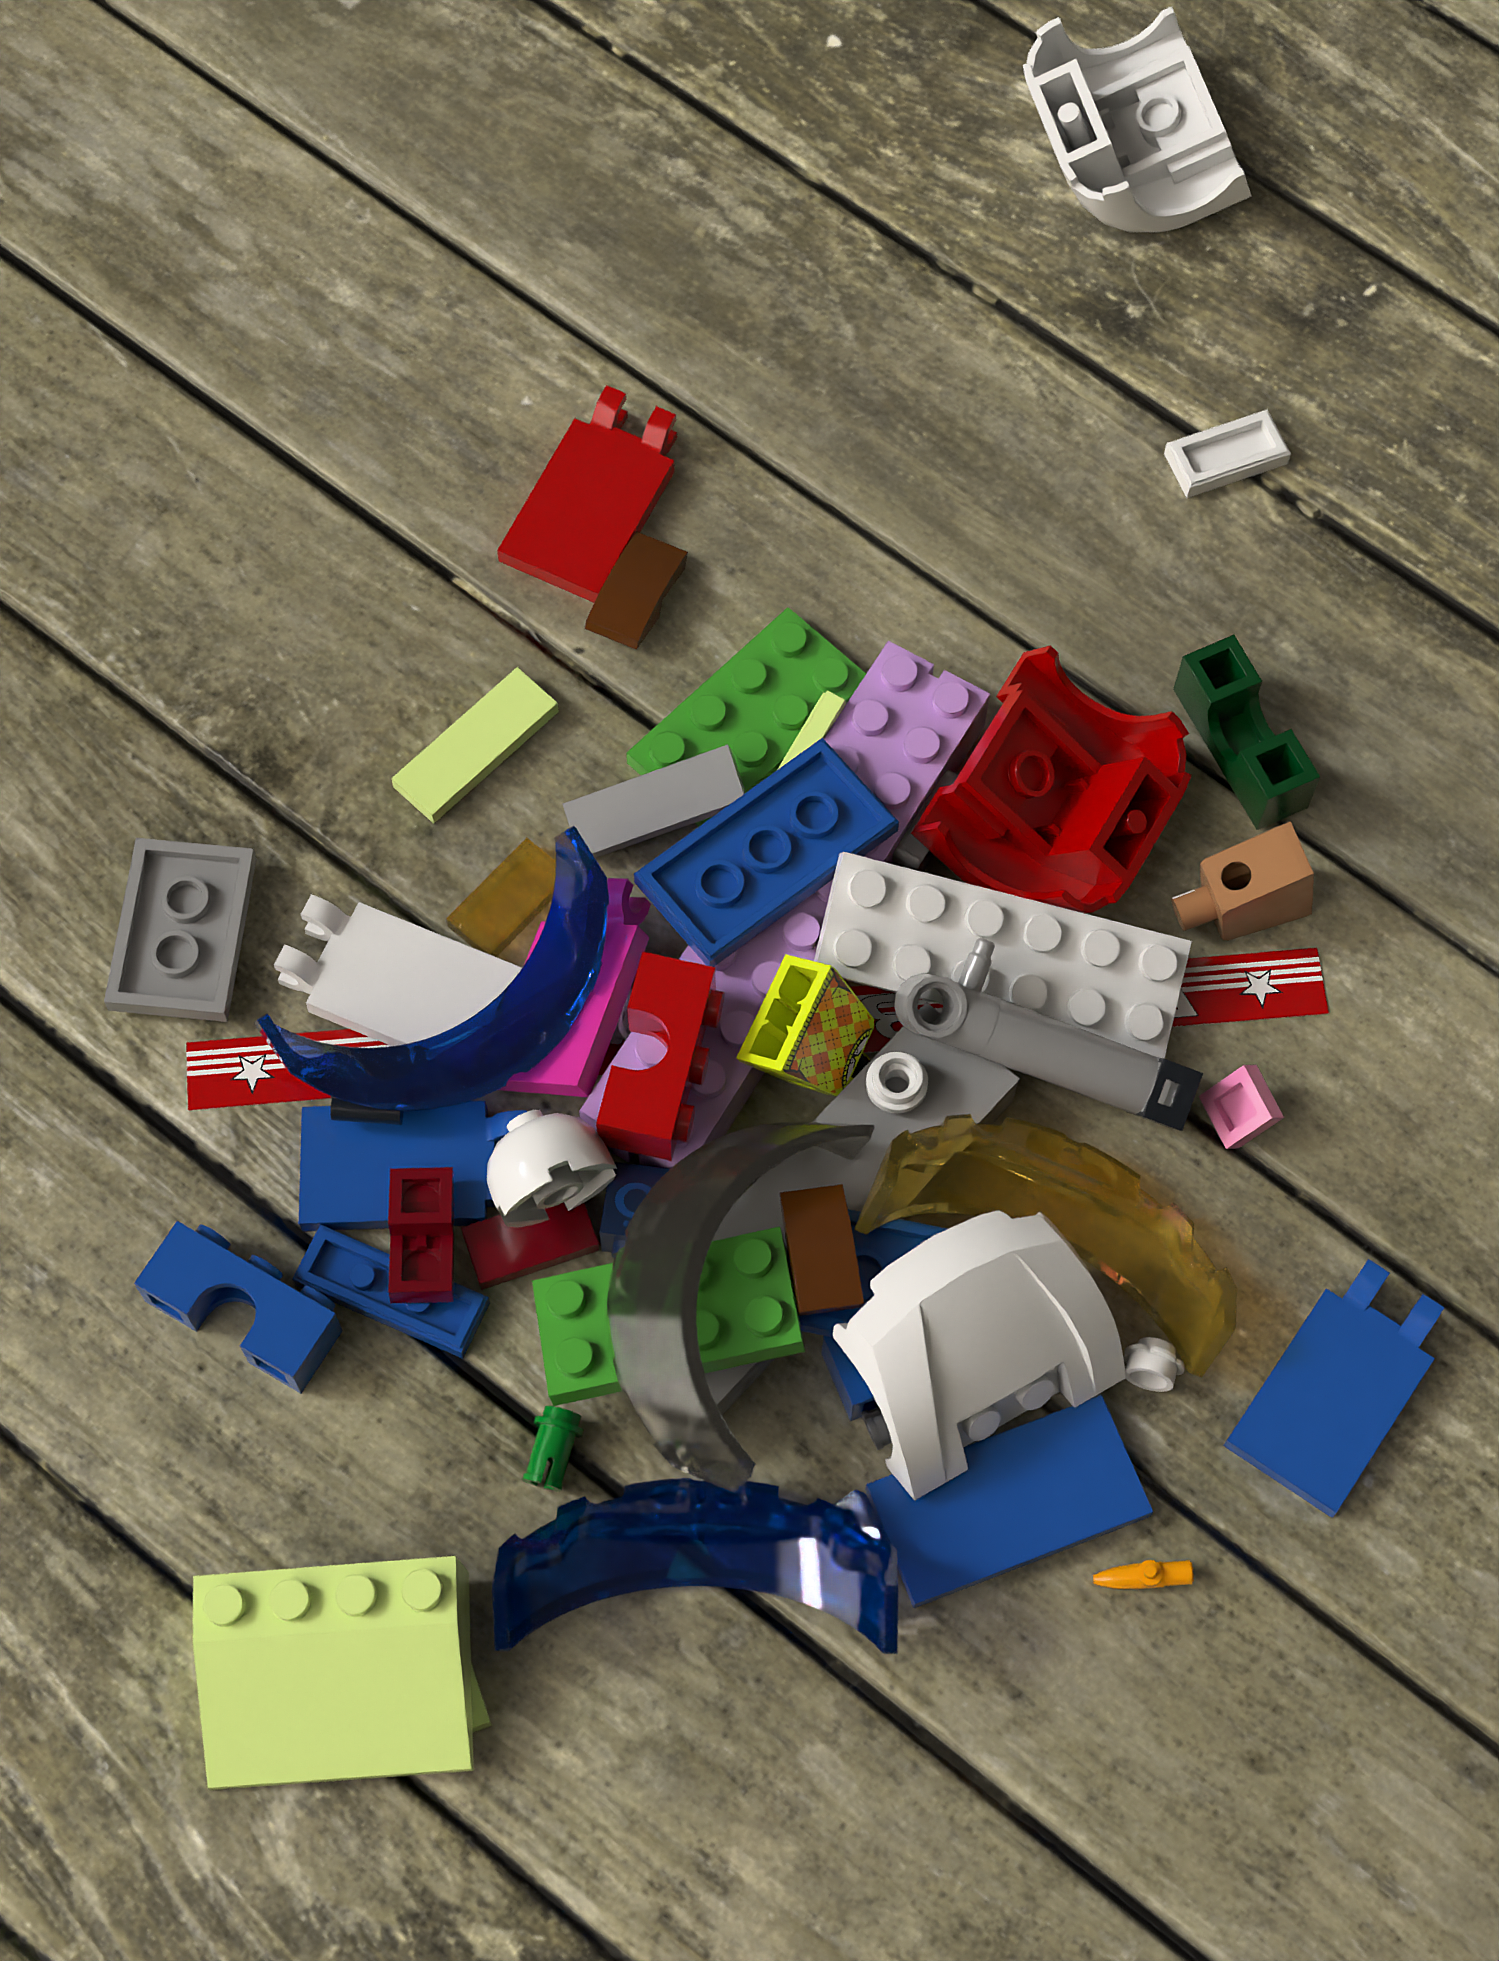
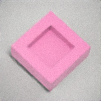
M1243 1065L1199 1096L1226 1149L1242 1147L1284 1118L1257 1065Z

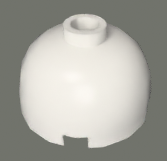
M540 1110L525 1112L507 1124L509 1133L497 1142L487 1165L489 1190L494 1204L507 1227H523L549 1220L545 1208L553 1207L563 1202L568 1211L583 1204L600 1193L613 1181L616 1176L613 1169L617 1168L605 1143L594 1127L580 1117L561 1113L543 1116Z

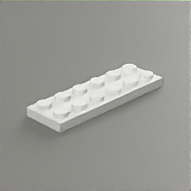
M847 852L839 854L814 957L815 962L831 965L846 981L897 993L903 982L911 976L923 973L948 977L955 982H959L967 957L973 951L976 940L983 938L993 942L995 948L991 956L992 963L981 990L982 992L1152 1056L1165 1058L1192 941ZM934 988L928 989L919 998L944 1004L942 996Z

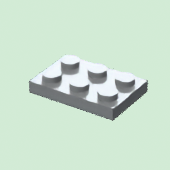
M145 838L135 839L104 998L108 1011L228 1022L257 860L254 849Z

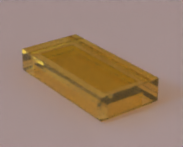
M526 838L446 918L447 926L471 947L497 957L554 899L560 877H571V874L541 848Z

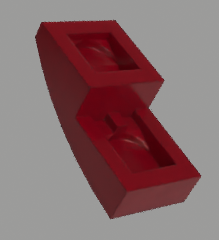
M453 1167L390 1168L388 1212L390 1232L388 1293L390 1303L454 1302Z

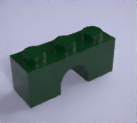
M1233 634L1184 655L1173 690L1256 830H1259L1307 809L1319 782L1320 775L1292 729L1275 735L1270 729L1262 713L1259 701L1262 679Z

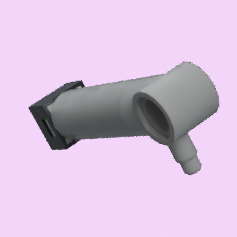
M983 938L976 940L973 951L967 957L959 982H955L948 977L923 973L911 976L901 984L896 993L894 1002L896 1016L903 1027L915 1034L928 1037L1119 1108L1127 1113L1162 1126L1183 1131L1203 1076L1202 1072L1164 1058L1152 1056L982 992L981 990L992 963L991 956L995 948L994 943ZM934 988L942 996L943 1010L937 1019L927 1023L919 1015L917 1008L918 1000L925 991Z

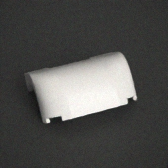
M1172 6L1161 11L1153 23L1137 36L1107 48L1088 49L1076 45L1065 33L1059 17L1049 21L1035 31L1037 39L1028 53L1027 63L1023 64L1026 83L1067 183L1081 205L1102 223L1128 232L1170 231L1194 223L1251 197L1244 172L1238 165L1219 114L1190 47L1186 44L1180 31Z

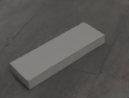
M727 744L563 803V807L578 856L583 862L710 818L746 792L732 749Z

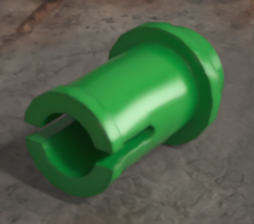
M547 1405L542 1416H535L534 1424L539 1428L522 1481L537 1487L538 1483L542 1481L548 1461L550 1465L543 1489L562 1491V1483L575 1438L583 1437L584 1429L579 1427L581 1415L564 1408Z

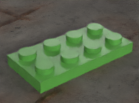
M787 607L626 753L627 764L638 774L644 775L728 744L732 749L745 792H748L777 771L823 692L826 693L828 690L843 698L847 704L866 673ZM710 818L698 821L695 824L699 827Z
M780 1226L532 1280L548 1396L553 1406L806 1352L784 1236Z

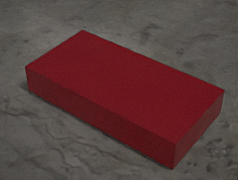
M564 1202L545 1208L549 1220L523 1227H507L501 1215L461 1227L481 1290L599 1251V1244L585 1204L583 1203L569 1211Z

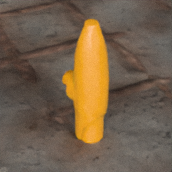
M1146 1560L1142 1563L1116 1566L1093 1575V1583L1095 1585L1114 1589L1160 1588L1164 1586L1189 1585L1194 1582L1193 1565L1190 1560L1171 1562Z

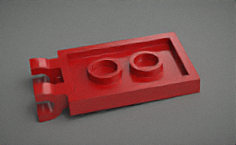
M608 385L605 386L597 401L590 424L574 418L497 550L499 562L595 603L611 570L636 532L640 533L675 472L674 460L665 455L670 451L677 439V432L671 430L676 422V414L656 406L646 424L643 437L635 436L621 430L628 418V411L621 409L627 399L626 393Z

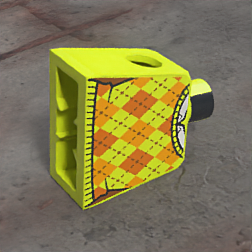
M785 954L736 1059L791 1084L837 1097L870 1062L869 1057L863 1050L873 1031L874 1018L834 967Z

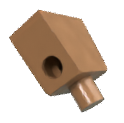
M1290 821L1205 858L1200 863L1201 887L1171 898L1174 912L1183 931L1214 920L1222 940L1229 941L1312 915L1314 873Z

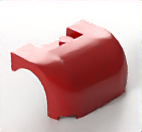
M1051 645L1023 652L996 696L1003 703L954 783L939 787L911 834L965 883L1085 914L1093 913L1108 904L1117 903L1127 891L1183 797L1192 775L1185 772L1187 754L1183 738L1190 733L1173 711L1156 715L1135 716L1119 713L1094 701L1078 689L1067 677L1060 664L1059 653Z

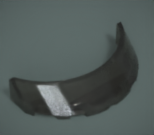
M779 1122L744 1128L726 1134L696 1149L675 1164L652 1187L633 1214L625 1229V1245L615 1255L609 1279L607 1317L610 1318L611 1338L615 1355L612 1361L622 1391L628 1394L638 1416L656 1441L654 1443L655 1448L673 1468L726 1490L736 1491L752 1476L756 1465L736 1440L719 1412L705 1377L698 1345L696 1321L701 1273L709 1247L724 1217L744 1191L760 1176L800 1151L816 1146L843 1158L854 1159L871 1139L875 1128L874 1125Z

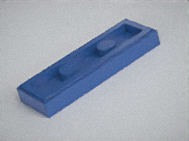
M320 1224L292 1278L295 1286L300 1288L309 1286L336 1304L462 1359L464 1358L490 1305L489 1297L454 1282V1302L390 1303L388 1293L390 1254Z

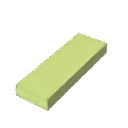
M516 667L391 778L393 787L434 824L559 712L558 702Z

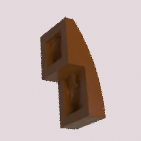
M636 532L605 581L586 619L585 629L637 650L659 619L663 599L684 571L688 552Z
M843 1184L780 1192L781 1212L787 1253L791 1261L798 1316L862 1308L864 1305L863 1293Z

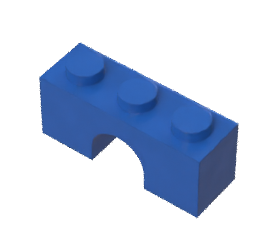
M177 1221L134 1282L144 1301L196 1332L210 1312L224 1303L242 1302L256 1309L255 1321L240 1344V1348L248 1363L302 1394L343 1331L336 1313L333 1312L336 1305L328 1297L309 1286H303L301 1291L298 1292L281 1282L283 1274L266 1260L256 1255H251L249 1260L245 1261L228 1251L231 1246L230 1242L211 1228L200 1224L196 1231Z

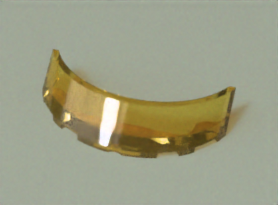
M971 1114L946 1116L941 1125L921 1129L911 1134L908 1129L892 1139L854 1229L867 1235L874 1229L896 1219L926 1213H956L978 1216L999 1210L1013 1219L1034 1216L1040 1211L1064 1235L1080 1258L1112 1279L1152 1317L1175 1347L1189 1373L1202 1378L1236 1329L1237 1286L1227 1267L1217 1270L1206 1252L1194 1239L1193 1221L1174 1202L1168 1206H1162L1140 1188V1175L1125 1164L1087 1143L1073 1141L1062 1132L1035 1123L1006 1117L1002 1125L999 1126L975 1123Z

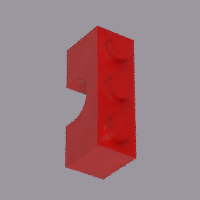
M642 951L627 1006L629 1031L658 1039L666 1047L667 1053L659 1063L643 1070L611 1066L596 1121L597 1133L606 1147L672 1161L677 1141L688 1142L695 1116V1106L687 1104L692 1083L702 1085L704 1082L710 1057V1048L701 1046L706 1027H718L725 992L716 990L715 967Z

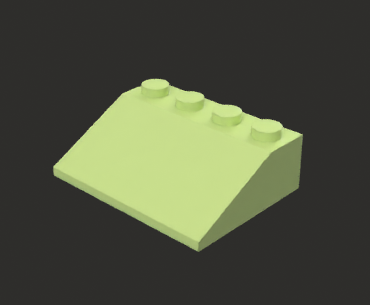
M456 1556L193 1576V1652L208 1789L217 1790L474 1771L469 1571Z

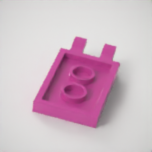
M560 877L554 894L556 921H541L480 1076V1079L492 1090L589 1097L635 978L642 951H645L650 938L639 925L645 920L651 903L644 897H630L634 885L629 879L608 878L601 900L598 896L581 895L585 883L580 877ZM601 907L603 908L604 916H598Z

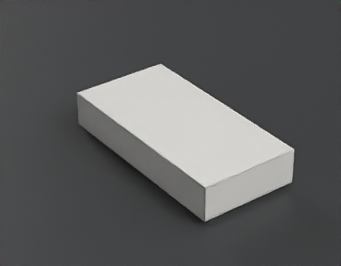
M1268 410L1166 443L1164 455L1186 498L1287 465L1291 455Z

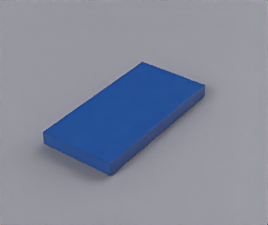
M821 738L635 872L634 883L705 965L715 967L833 880L840 853L847 852L864 857L898 832L899 821L832 747Z
M1102 1395L1089 1399L1075 1408L1073 1406L963 1447L968 1470L915 1501L893 1474L866 1484L865 1489L892 1557L897 1562V1569L913 1608L920 1607L1147 1519L1153 1514L1151 1505Z

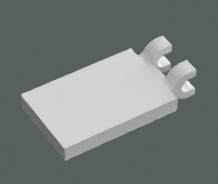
M311 894L301 913L302 919L308 922L305 927V933L314 938L328 941L318 962L307 954L284 944L274 963L275 970L281 972L278 978L279 984L310 994L306 1002L309 1013L412 1055L427 1056V1061L473 1079L507 1010L522 967L360 902L350 917L334 904Z

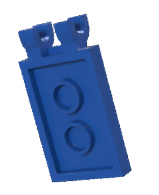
M486 1101L413 1103L404 1107L402 1125L335 1121L331 1120V1106L302 1107L298 1222L301 1230L317 1231L320 1224L332 1230L389 1228L390 1168L453 1167L454 1226H467L487 1219V1207H496L487 1183L488 1161L497 1142L509 1133L507 1124L515 1117L527 1112V1110L505 1111L488 1118Z
M1370 1259L1367 1260L1343 1298L1327 1288L1325 1289L1223 1445L1331 1518L1334 1517L1435 1359L1421 1350L1419 1346L1445 1308L1422 1294L1400 1326L1369 1306L1390 1272Z

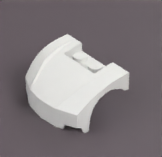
M997 1210L978 1215L933 1235L888 1265L871 1280V1289L875 1295L850 1319L849 1323H837L833 1327L832 1333L835 1341L866 1382L882 1412L893 1445L892 1455L885 1459L887 1468L914 1501L968 1470L963 1447L968 1444L986 1439L1001 1425L1027 1410H1035L1043 1406L1053 1395L1059 1392L1075 1408L1126 1378L1120 1337L1104 1296L1069 1241L1050 1219L1040 1211L1034 1216L1012 1219L1006 1213Z

